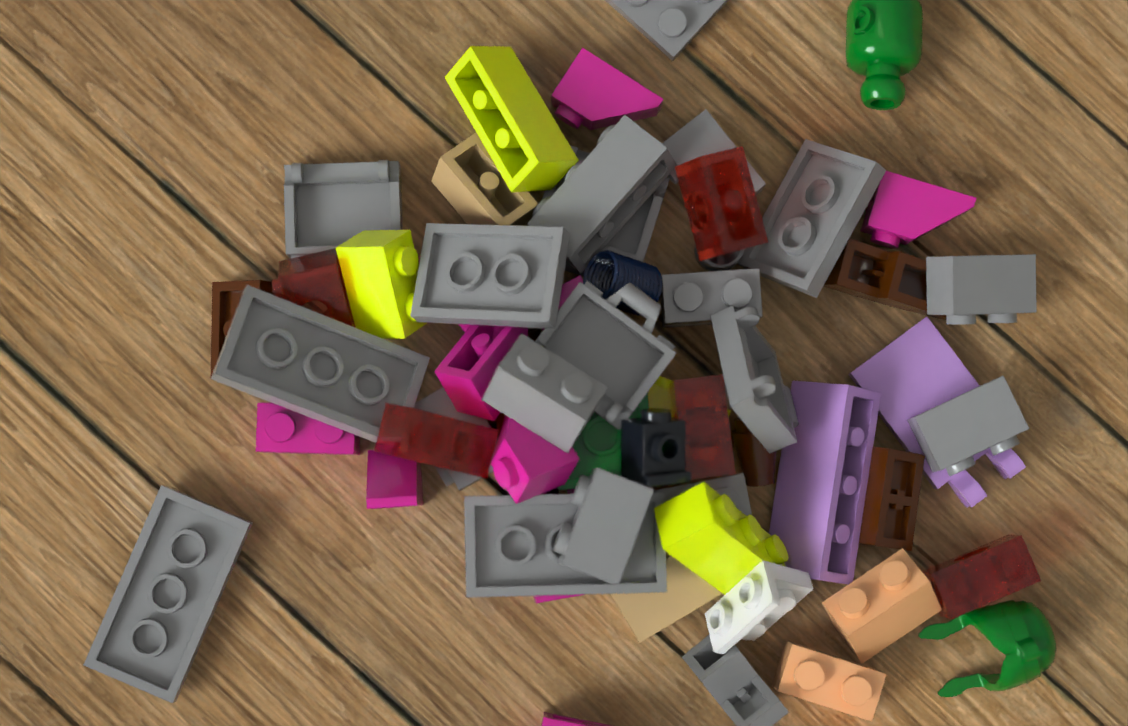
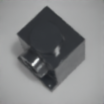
M663 408L643 409L639 418L621 419V477L648 487L691 482V472L685 470L686 420L671 417V410Z

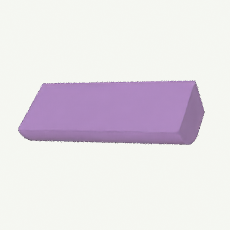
M792 381L791 395L799 423L794 428L797 442L782 448L769 534L771 536L777 535L784 543L789 556L788 561L785 562L786 567L807 572L810 575V579L850 584L854 578L881 392L845 384Z

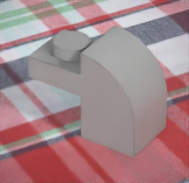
M708 635L682 656L736 726H773L789 713L735 645L725 654L713 652L710 635Z

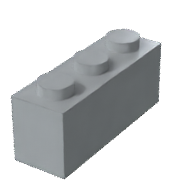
M624 115L616 125H610L602 132L597 141V146L585 160L578 161L569 169L565 176V182L552 196H548L540 201L534 209L532 219L527 224L529 226L564 227L570 233L566 262L581 274L593 256L609 243L677 165L666 146Z

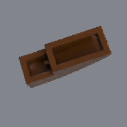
M849 238L824 284V287L849 295L946 320V315H927L926 260L900 251L889 252Z

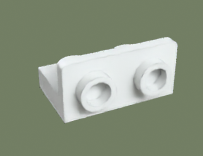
M762 560L705 613L713 652L725 654L741 639L755 641L761 637L766 630L788 611L792 610L799 601L813 590L809 573Z

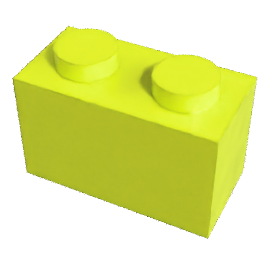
M410 229L364 230L335 247L355 328L382 339H405L427 324L425 322H417L410 316L419 268V257L414 248Z

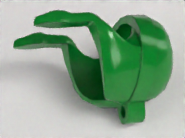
M1014 600L997 602V604L990 606L970 607L963 610L951 621L928 625L918 634V637L921 639L939 640L962 630L968 625H973L996 649L1006 655L1001 673H977L964 677H955L949 680L937 692L941 697L957 696L966 689L984 687L989 691L1000 692L1025 683L1028 684L1040 677L1043 671L1049 669L1054 662L1057 650L1054 633L1049 621L1037 606L1027 601L1015 602Z

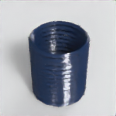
M609 250L600 251L594 255L584 272L583 284L587 281L603 292L601 297L605 300L628 283H632L657 303L661 296L662 276L657 267ZM620 301L616 307L618 310L636 314L637 316L640 315L623 301Z

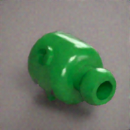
M852 0L848 5L846 64L854 73L866 77L860 87V97L867 108L891 110L898 108L905 99V85L900 76L908 74L917 67L922 56L923 11L919 0Z

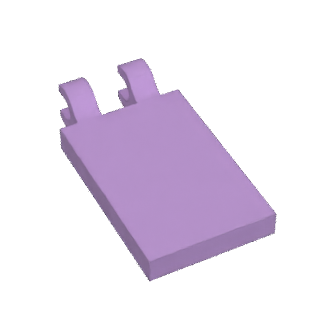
M928 317L923 318L848 374L857 387L881 392L878 415L906 452L922 455L924 454L907 420L980 386ZM990 448L973 455L976 461L986 454L1003 479L1008 477L1011 479L1026 467L1011 448L994 456ZM926 458L924 459L923 475L934 489H939L945 483H948L966 508L975 506L987 497L980 484L966 470L952 476L948 475L946 468L941 471L932 472Z

